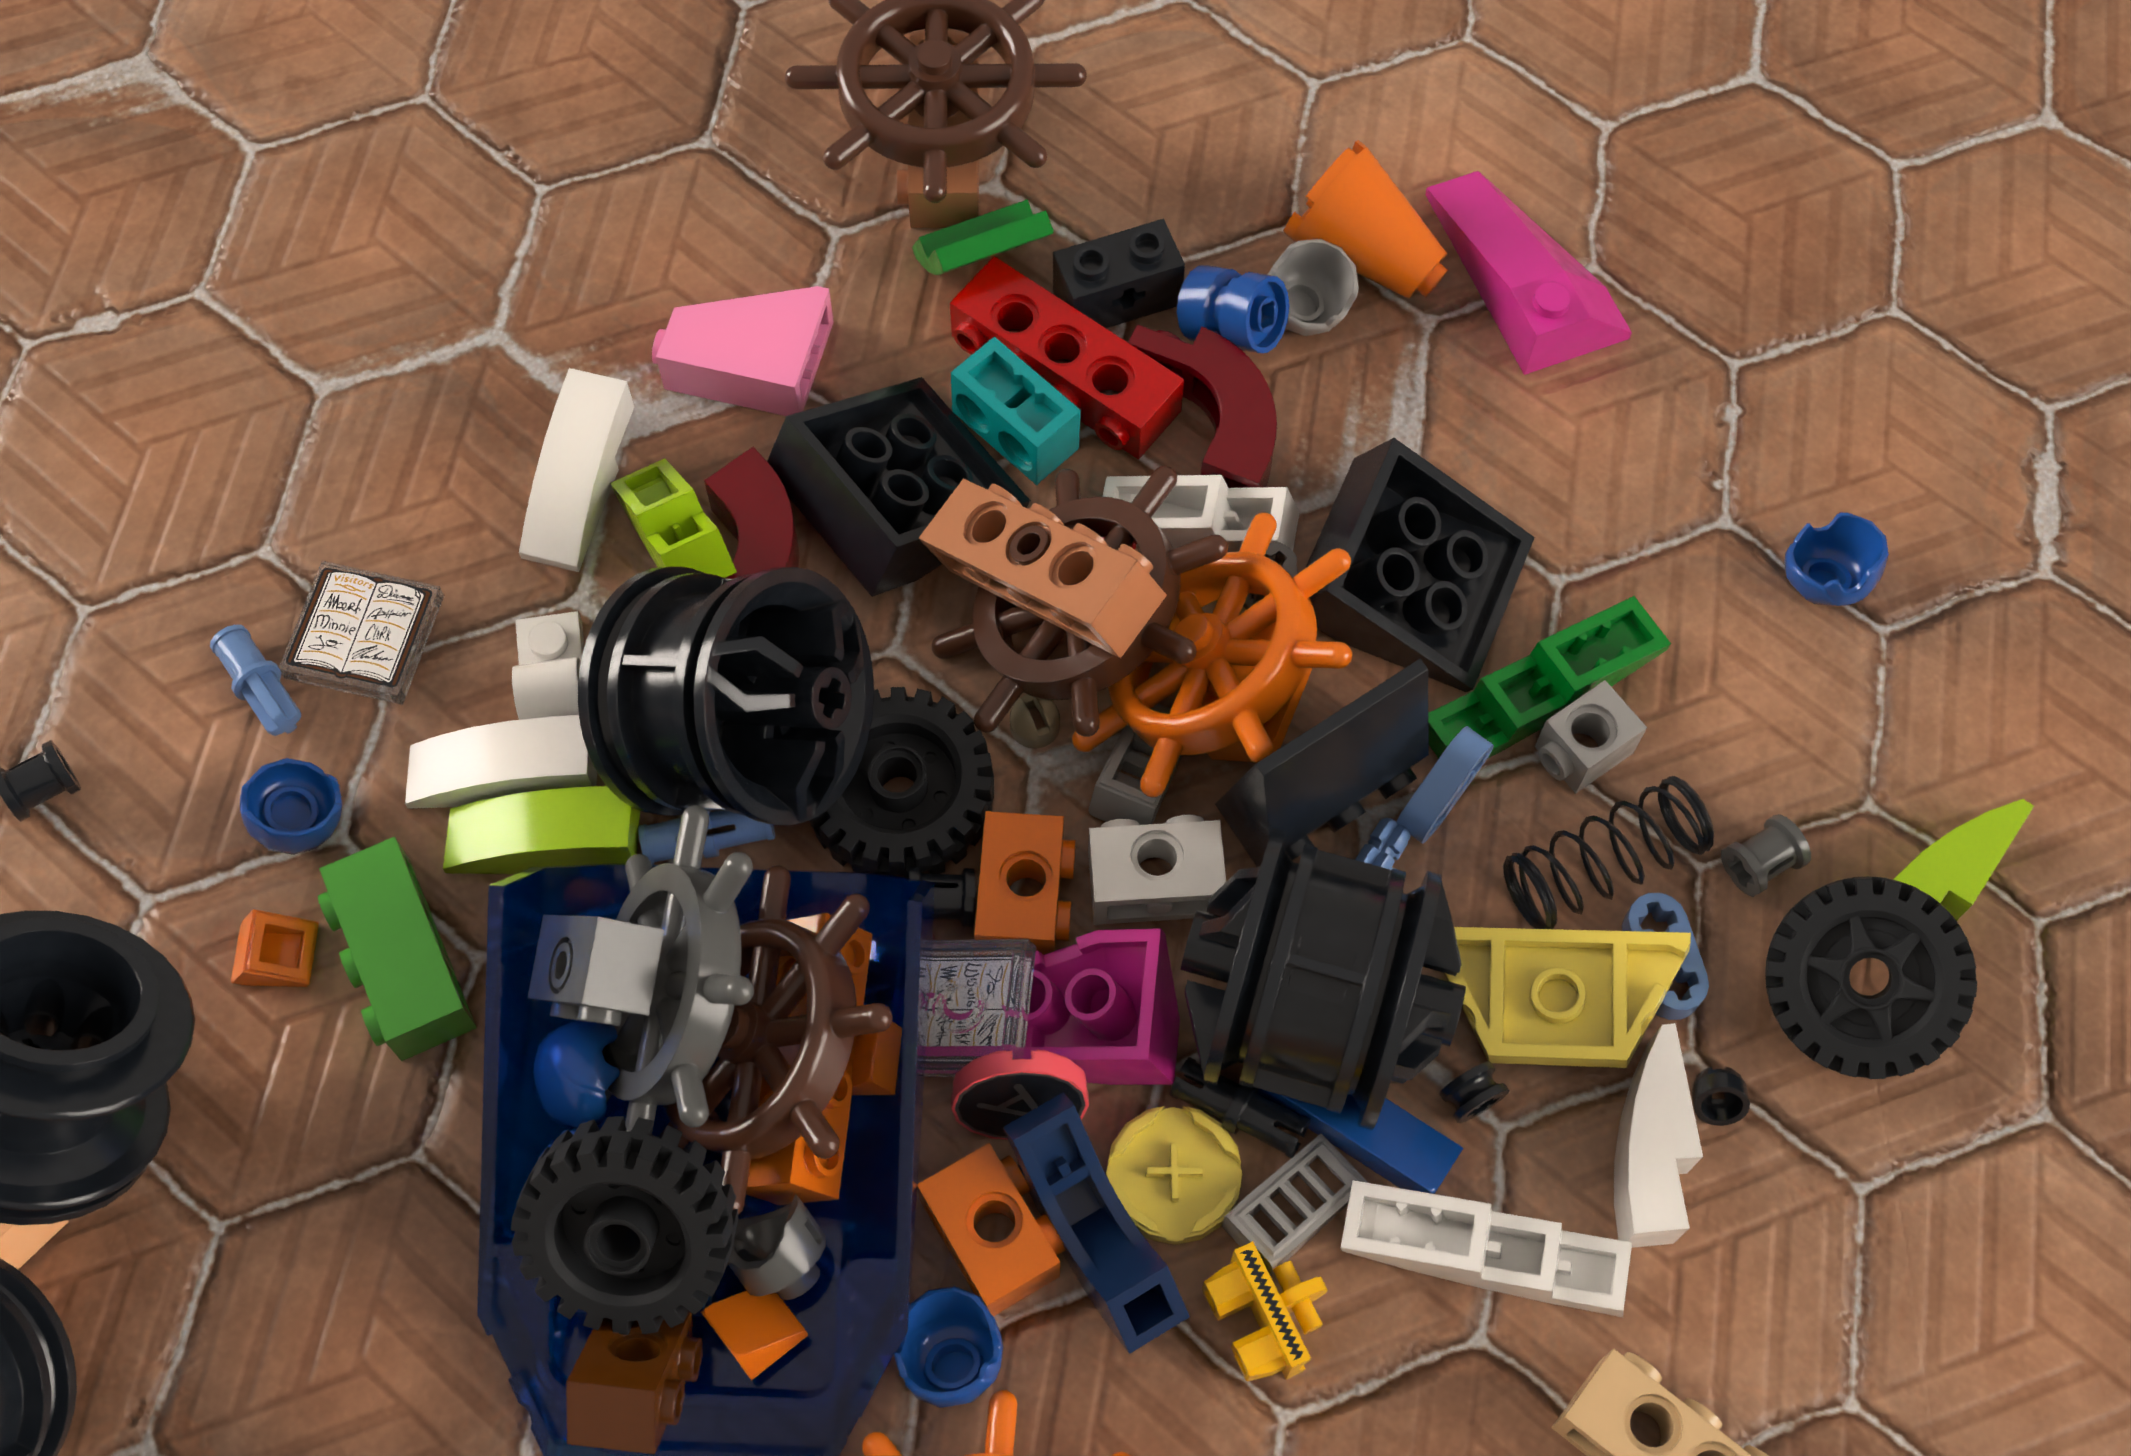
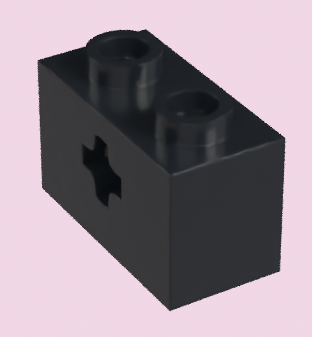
M1164 218L1053 252V294L1105 328L1177 307L1178 296L1184 282L1185 263Z

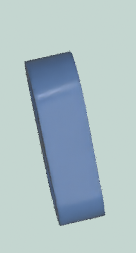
M1468 726L1464 727L1444 750L1401 812L1396 823L1405 826L1411 836L1424 844L1439 828L1492 752L1494 745Z
M1647 893L1640 896L1631 905L1624 917L1622 931L1655 932L1653 929L1642 930L1640 926L1648 913H1652L1656 922H1667L1669 926L1665 932L1691 933L1689 953L1674 979L1677 983L1687 982L1690 988L1684 994L1682 1000H1678L1674 991L1668 990L1656 1012V1015L1668 1020H1681L1692 1015L1706 998L1709 989L1708 975L1687 914L1682 905L1669 895Z

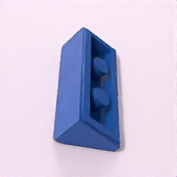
M1258 1089L1259 1095L1301 1116L1309 1117L1311 1122L1308 1129L1317 1135L1322 1133L1331 1144L1401 1189L1435 1194L1463 1150L1462 1146L1385 1098L1374 1129L1369 1130L1358 1126L1360 1107L1352 1095H1347L1343 1109L1339 1114L1328 1111L1321 1106Z

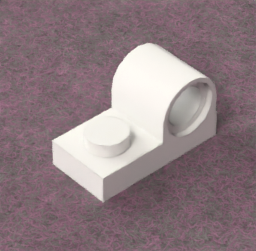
M578 611L515 620L519 665L512 667V686L519 720L548 716L579 715L578 678L584 650L582 620Z

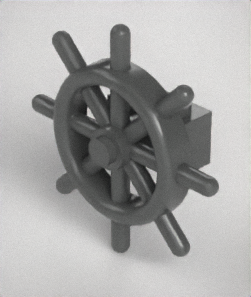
M699 805L689 806L682 813L673 864L663 863L652 867L650 859L642 854L632 855L627 860L625 871L630 893L621 907L616 920L597 916L543 915L527 998L552 1002L550 1016L608 1024L615 1027L618 1037L613 1043L605 1046L602 1053L605 1061L611 1066L618 1068L620 1074L605 1091L606 1102L609 1101L612 1094L618 1099L629 1101L625 1120L626 1131L632 1130L638 1117L654 1121L657 1105L663 1106L677 1103L680 1119L688 1127L696 1128L707 1121L709 1109L702 1080L709 1072L723 1045L735 1005L739 1006L748 1003L754 994L752 982L748 978L740 976L741 932L737 909L734 903L735 898L752 873L753 863L747 854L735 852L726 858L716 875L706 870H701L709 825V814L705 808Z

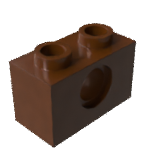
M690 1311L683 1323L672 1328L663 1319L658 1332L642 1334L638 1321H634L629 1335L618 1334L612 1331V1319L604 1318L599 1331L592 1330L566 1381L567 1444L655 1455L667 1425L676 1426L680 1420L686 1381L695 1382L701 1367L703 1343L701 1338L692 1337V1313Z

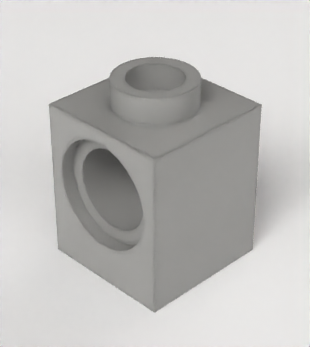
M1604 680L1546 720L1535 747L1538 750L1540 761L1547 772L1557 780H1564L1576 794L1632 755L1643 737L1647 726L1607 681ZM1572 734L1588 735L1596 741L1598 747H1585L1579 744Z

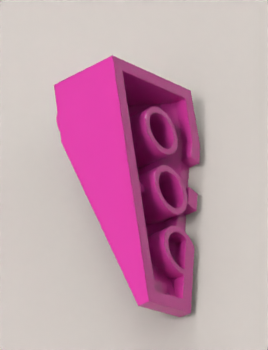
M1479 171L1427 187L1425 195L1524 375L1630 339L1632 332L1607 288Z

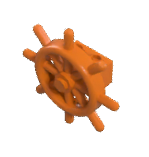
M1266 512L1257 514L1252 519L1239 552H1227L1220 560L1181 573L1180 597L1176 612L1168 629L1194 642L1197 649L1195 658L1190 663L1180 664L1153 651L1132 673L1108 687L1112 705L1099 713L1100 725L1098 731L1089 737L1081 736L1075 731L1072 736L1074 747L1080 752H1089L1128 725L1146 744L1154 748L1140 780L1141 791L1148 797H1158L1163 794L1180 755L1207 753L1212 760L1258 763L1280 749L1312 669H1342L1348 666L1352 660V651L1347 644L1343 642L1316 641L1317 622L1314 608L1309 597L1350 568L1351 557L1349 553L1340 548L1332 549L1292 577L1281 565L1265 557L1277 524L1271 514ZM1249 593L1265 596L1240 614ZM1218 600L1212 613H1204L1203 606ZM1153 663H1170L1149 678ZM1179 689L1169 713H1161L1151 709Z

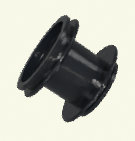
M24 910L0 914V1223L13 1225L53 1224L82 1217L109 1205L127 1192L141 1177L148 1164L157 1155L167 1134L171 1112L167 1082L182 1066L192 1045L195 1026L192 997L182 976L163 954L144 939L117 925L90 916L61 911Z

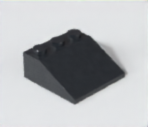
M923 377L786 416L767 460L783 483L791 501L872 597L915 582L942 565L937 557L921 542L919 537L963 478L985 489H988L991 484L999 485L1011 493L1026 508L1031 501Z
M1392 438L1353 459L1305 567L1307 568L1326 553L1336 548L1344 549L1351 557L1350 568L1344 574L1309 597L1314 608L1317 628L1338 642H1343L1348 646L1404 668L1421 658L1428 668L1429 678L1464 692L1471 691L1475 687L1535 537L1396 438Z
M1421 658L1256 763L1215 803L1256 867L1261 866L1273 828L1287 832L1284 848L1293 861L1302 855L1305 844L1314 846L1308 835L1326 823L1333 833H1336L1366 813L1360 801L1377 790L1380 791L1386 800L1417 779L1411 768L1429 755L1428 668Z

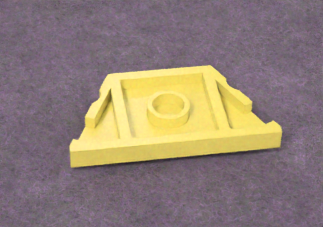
M1454 927L1462 965L1460 972L1456 976L1446 973L1445 975L1448 981L1466 986L1462 1009L1487 1060L1491 1063L1627 1068L1689 953L1691 933Z

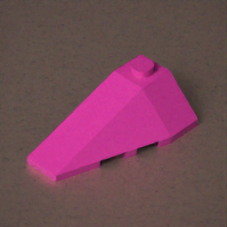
M1162 929L1096 930L1076 937L1077 944L1045 955L1039 950L1028 954L1023 998L1025 1012L1024 1014H1019L1013 1011L1012 1008L1003 1006L1005 1012L1011 1018L1021 1021L1018 1047L910 1048L915 1006L940 998L941 1007L945 1015L954 1021L964 1022L980 1015L987 1003H981L970 1014L958 1015L949 1009L946 996L926 992H917L906 996L903 1000L900 1027L904 1030L899 1064L905 1065L906 1062L972 1061L995 1051L1003 1050L1012 1051L1013 1060L1031 1059V1050H1046L1072 1060L1084 1070L1087 1083L1108 1085H1173L1180 1017L1166 935Z

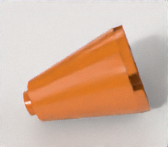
M1359 140L1355 141L1352 150L1348 147L1334 161L1305 196L1308 199L1306 206L1309 209L1302 217L1294 211L1284 228V234L1295 242L1323 239L1341 247L1356 265L1358 274L1407 299H1410L1417 291L1426 298L1448 272V269L1441 264L1447 252L1369 148Z

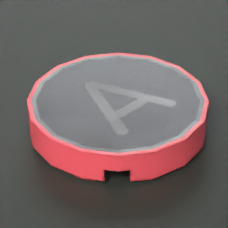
M1031 1050V1059L1014 1060L1012 1051H995L972 1060L956 1073L951 1094V1109L956 1121L970 1132L992 1139L1008 1140L1003 1129L1004 1126L1063 1092L1075 1105L1080 1119H1083L1089 1106L1087 1079L1084 1070L1072 1060L1046 1050Z

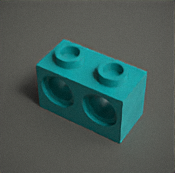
M995 336L951 372L952 412L1035 485H1038L1079 449L1081 410Z

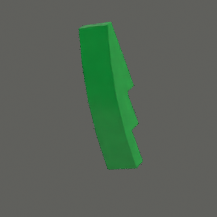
M1632 596L1539 641L1530 655L1481 678L1474 691L1429 712V746L1436 756L1440 758L1455 736L1464 727L1468 726L1494 745L1488 757L1490 758L1542 729L1546 720L1604 680L1612 687L1665 652L1670 647L1671 642L1637 598Z

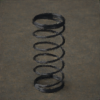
M1669 776L1667 779H1662L1659 787H1646L1640 794L1638 806L1627 801L1616 802L1610 810L1609 821L1595 815L1586 817L1581 823L1579 836L1565 830L1556 831L1551 838L1549 852L1532 845L1526 846L1522 853H1512L1511 856H1506L1503 864L1505 882L1513 902L1521 915L1535 929H1554L1557 923V908L1551 890L1539 869L1526 857L1529 852L1533 851L1543 854L1550 860L1554 881L1562 898L1574 913L1582 915L1584 904L1577 885L1568 871L1555 858V842L1559 837L1564 836L1572 838L1579 844L1584 867L1591 882L1604 898L1612 900L1614 887L1610 875L1598 855L1584 840L1585 827L1590 822H1600L1609 829L1611 844L1621 868L1632 882L1640 885L1643 884L1645 875L1640 859L1630 842L1614 826V815L1621 807L1632 808L1638 813L1643 838L1651 854L1663 868L1672 870L1675 859L1668 839L1659 825L1643 810L1644 799L1649 793L1658 792V802L1664 820L1674 837L1685 849L1697 855L1710 851L1714 844V829L1706 806L1697 792L1686 781L1676 776ZM1669 785L1676 787L1685 796L1696 814L1701 831L1689 810L1678 798L1669 792ZM1671 801L1675 803L1687 818L1697 837L1698 844L1691 839L1679 823ZM1645 820L1655 830L1663 843L1668 855L1669 864L1661 858L1655 849ZM1616 836L1631 855L1637 868L1639 879L1627 866L1620 852ZM1587 853L1594 860L1597 867L1601 871L1603 878L1607 884L1609 894L1602 888L1599 881L1597 880L1590 865ZM1514 862L1519 865L1520 882L1523 891L1516 876ZM1558 870L1570 886L1576 898L1578 908L1566 893ZM1525 873L1533 883L1542 901L1546 921L1533 901Z

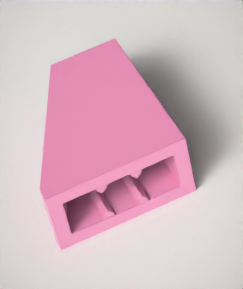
M815 286L675 307L666 330H658L652 347V361L659 367L664 389L783 416L802 412L834 323L829 289Z

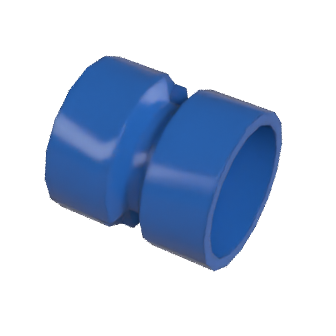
M1199 265L1190 271L1182 284L1178 296V325L1183 336L1193 342L1201 327H1204L1228 339L1243 351L1268 353L1277 346L1288 322V291L1284 282L1273 275L1254 272L1241 275L1234 269Z

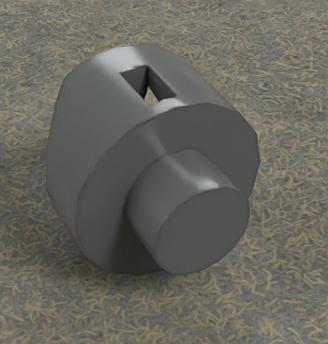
M796 1193L790 1204L778 1210L759 1216L738 1219L736 1237L728 1266L750 1295L765 1296L777 1292L782 1299L790 1300L803 1295L812 1288L820 1276V1269L816 1262L826 1247V1236Z

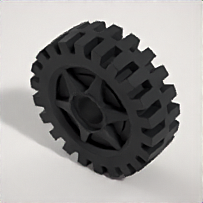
M891 687V697L885 698L880 697L878 689L874 690L871 729L858 769L848 787L835 803L822 814L809 820L817 839L824 849L828 847L832 858L842 866L846 863L851 864L853 872L865 878L868 877L870 872L876 873L880 882L893 883L894 875H904L907 883L908 867H919L921 872L929 870L931 874L945 872L946 862L952 860L955 864H958L967 856V847L970 844L974 847L983 836L985 811H992L994 774L986 740L981 730H975L973 719L965 711L957 714L955 704L943 696L936 703L933 702L930 691L918 688L915 697H908L905 687ZM895 777H906L914 782L909 789L903 792H891L883 788L886 782Z
M1865 876L1842 879L1826 884L1806 895L1782 919L1773 935L1766 959L1765 979L1768 999L1773 1014L1784 1033L1813 1061L1825 1068L1855 1078L1886 1079V1077L1903 1076L1915 1072L1914 1070L1924 1065L1928 1066L1939 1059L1940 1055L1948 1047L1951 1048L1958 1040L1965 1024H1968L1977 993L1974 955L1967 937L1954 917L1927 893L1901 881L1882 877ZM1865 958L1881 960L1889 971L1888 984L1881 992L1875 995H1862L1856 992L1850 984L1849 976L1852 967L1858 961Z
M624 1116L608 1117L601 1130L595 1120L581 1123L574 1135L567 1130L558 1136L551 1148L547 1147L530 1172L512 1216L511 1230L516 1231L511 1242L514 1256H523L519 1269L525 1280L539 1277L534 1292L544 1302L558 1294L561 1297L557 1308L558 1313L571 1319L578 1309L587 1312L583 1326L598 1331L604 1318L612 1319L613 1332L629 1335L634 1321H638L642 1334L658 1332L663 1319L670 1328L683 1323L689 1311L695 1315L705 1306L709 1295L713 1296L725 1272L733 1249L738 1225V1209L733 1210L736 1196L732 1185H722L725 1171L717 1160L703 1166L707 1149L696 1140L684 1150L680 1148L678 1144L682 1132L671 1126H667L661 1138L652 1135L653 1120L638 1117L632 1130L626 1131Z

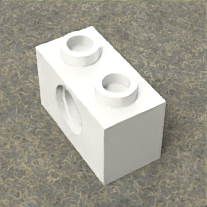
M1180 815L1168 819L1163 824L1139 825L1137 821L1132 819H1115L1103 823L1101 827L1089 828L1088 857L1094 925L1194 919L1197 910L1208 913L1206 910L1210 897L1226 883L1220 820L1204 821L1202 817L1197 815ZM1149 858H1160L1167 861L1173 869L1167 874L1156 876L1146 873L1140 867V864Z

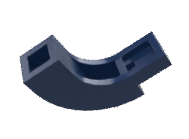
M1065 1093L1057 1095L1004 1126L1005 1134L1020 1164L1018 1167L1030 1190L1029 1194L1040 1215L1045 1214L1053 1224L1065 1247V1251L1062 1254L1088 1297L1128 1353L1134 1352L1190 1317L1168 1265L1141 1234L1116 1195L1099 1162L1076 1107Z

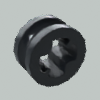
M1490 1061L1464 1072L1440 1091L1439 1094L1443 1101H1452L1455 1104L1456 1112L1453 1116L1457 1123L1466 1122L1485 1112L1509 1093L1505 1083L1497 1084L1493 1080L1492 1074L1496 1069Z

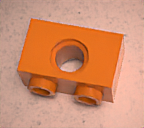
M985 811L974 932L975 951H1026L1030 954L1039 950L1045 955L1055 951L1056 940L1069 941L1071 901H1059L1061 878L1073 879L1076 840L1064 839V816ZM1031 878L1040 882L1043 889L1033 896L1026 897L1015 894L1010 889V886L1019 879Z
M987 1143L917 1184L921 1204L973 1294L980 1296L993 1317L1060 1277V1260L1057 1255L1064 1252L1065 1247L1048 1217L1043 1214L1035 1219L1024 1202L1022 1196L1030 1192L1022 1172L1010 1155L1000 1160L991 1144ZM1000 1213L1010 1218L1015 1225L1010 1236L999 1242H989L982 1239L975 1229L978 1222L988 1214Z

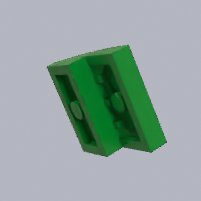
M1027 199L921 236L917 239L912 249L918 262L928 272L934 275H941L1051 236L1054 231L1046 210L1033 215Z

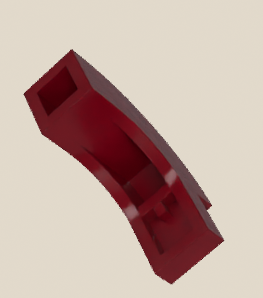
M1137 324L1128 343L1184 379L1183 397L1199 406L1213 424L1216 434L1202 460L1201 475H1222L1228 488L1266 487L1269 481L1276 442L1277 417L1269 386L1254 362L1231 341L1204 327H1201L1193 345L1183 342L1179 337L1168 331H1154Z
M753 446L704 480L711 511L738 541L737 551L732 561L737 573L726 577V579L755 574L775 567L799 568V546L789 497L777 473Z

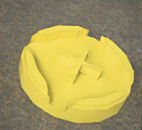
M1165 1106L1147 1109L1124 1125L1111 1145L1106 1176L1130 1218L1145 1238L1177 1245L1201 1240L1222 1226L1224 1216L1237 1204L1242 1170L1238 1146L1227 1130L1222 1128L1220 1122L1200 1109L1182 1106V1109L1176 1107L1165 1108Z

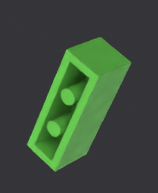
M395 836L319 868L327 892L318 895V901L332 931L342 928L349 948L340 951L339 956L353 987L358 988L364 985L371 1006L361 1009V1013L375 1045L378 1047L387 1043L397 1057L404 1061L476 1029L477 1026L412 863Z

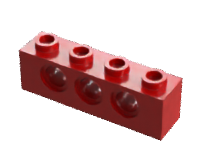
M995 256L986 263L950 302L952 336L965 352L972 355L995 336L1081 410L1080 421L1093 429L1099 439L1112 449H1123L1139 460L1182 410L1184 379ZM1010 329H1022L1023 331H1021V332H1009V331H1007V330H1010ZM1058 359H1067L1071 362L1056 363L1054 361ZM1114 390L1119 393L1115 395H1106L1101 393V391Z

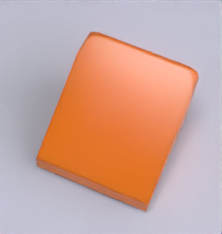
M253 909L244 918L240 926L231 983L245 986L307 987L310 984L319 922Z
M892 1022L890 1027L883 1032L857 1036L851 1079L853 1086L852 1095H895L904 1030L902 1027Z
M746 1290L712 1303L701 1311L751 1380L809 1335L777 1292L765 1296L750 1295Z

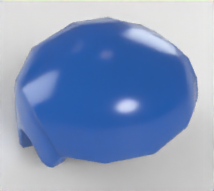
M1840 512L1828 525L1820 528H1814L1810 523H1807L1785 553L1786 577L1791 585L1807 601L1813 604L1825 606L1855 604L1869 595L1883 575L1889 555L1887 537L1872 521L1851 513Z
M285 758L263 765L242 786L240 813L243 824L249 835L270 851L295 855L317 849L332 836L340 822L342 799L336 777L324 773L321 768L311 762Z
M583 1021L572 1022L549 1032L539 1044L533 1070L536 1092L543 1109L560 1126L577 1129L581 1123L595 1120L597 1125L603 1123L607 1109L605 1091L620 1074L618 1068L611 1066L605 1061L602 1053L603 1048L613 1043L618 1037L613 1025Z
M956 1286L932 1289L905 1307L899 1317L900 1338L894 1357L899 1375L904 1379L906 1387L918 1400L939 1408L974 1402L996 1380L1003 1356V1343L999 1326L980 1296Z

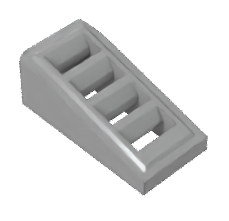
M1160 704L1151 708L1161 713H1169L1171 710ZM1127 725L1123 728L1095 784L1088 811L1091 816L1105 822L1115 819H1132L1137 821L1139 825L1153 824L1183 755L1179 756L1163 794L1158 797L1146 796L1141 791L1140 780L1121 773V770L1142 778L1150 758L1131 751V748L1150 756L1154 748L1146 744Z
M1321 1133L1226 1214L1222 1227L1240 1247L1253 1241L1271 1276L1274 1274L1273 1269L1287 1262L1348 1205L1352 1180L1368 1182ZM1317 1158L1345 1185L1337 1193H1334L1309 1167ZM1297 1176L1324 1202L1317 1210L1291 1184ZM1280 1193L1305 1219L1299 1226H1296L1272 1201L1276 1195ZM1260 1210L1286 1236L1278 1244L1253 1218Z

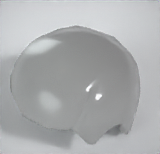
M1323 239L1301 240L1292 243L1268 273V275L1280 278L1288 291L1289 314L1285 329L1305 337L1329 332L1338 325L1347 315L1358 295L1359 285L1356 265L1341 247Z

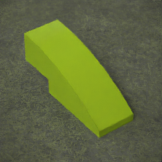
M665 458L610 483L627 517L657 567H687L723 578L737 573L718 527L703 512L694 489Z
M607 786L559 788L516 793L450 809L443 870L445 873L575 875L576 865L625 866L627 860L632 855L637 854L640 811L620 800Z
M2020 799L1987 811L1954 828L1923 850L1893 880L1909 884L1927 893L1937 900L1957 921L1976 901L2034 808V805L2024 799Z

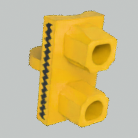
M1253 1241L1235 1249L1230 1264L1205 1280L1202 1285V1291L1218 1321L1250 1306L1261 1328L1232 1342L1231 1345L1234 1358L1245 1380L1248 1382L1272 1376L1282 1371L1287 1380L1305 1371L1304 1364L1311 1360L1289 1314L1294 1312L1304 1334L1320 1328L1323 1324L1312 1302L1326 1294L1328 1289L1322 1277H1315L1301 1282L1292 1262L1287 1261L1273 1269L1283 1290L1279 1294Z

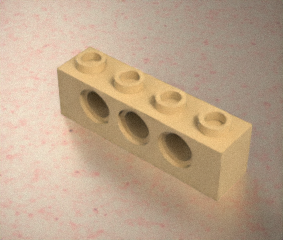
M1614 1348L1597 1363L1551 1427L1586 1456H1768L1763 1451L1750 1445H1746L1744 1449L1720 1431L1722 1422L1712 1411L1689 1398L1682 1402L1659 1384L1662 1376L1650 1363L1630 1352H1626L1623 1356ZM1633 1412L1646 1413L1657 1422L1661 1432L1658 1447L1646 1446L1635 1438L1630 1426Z

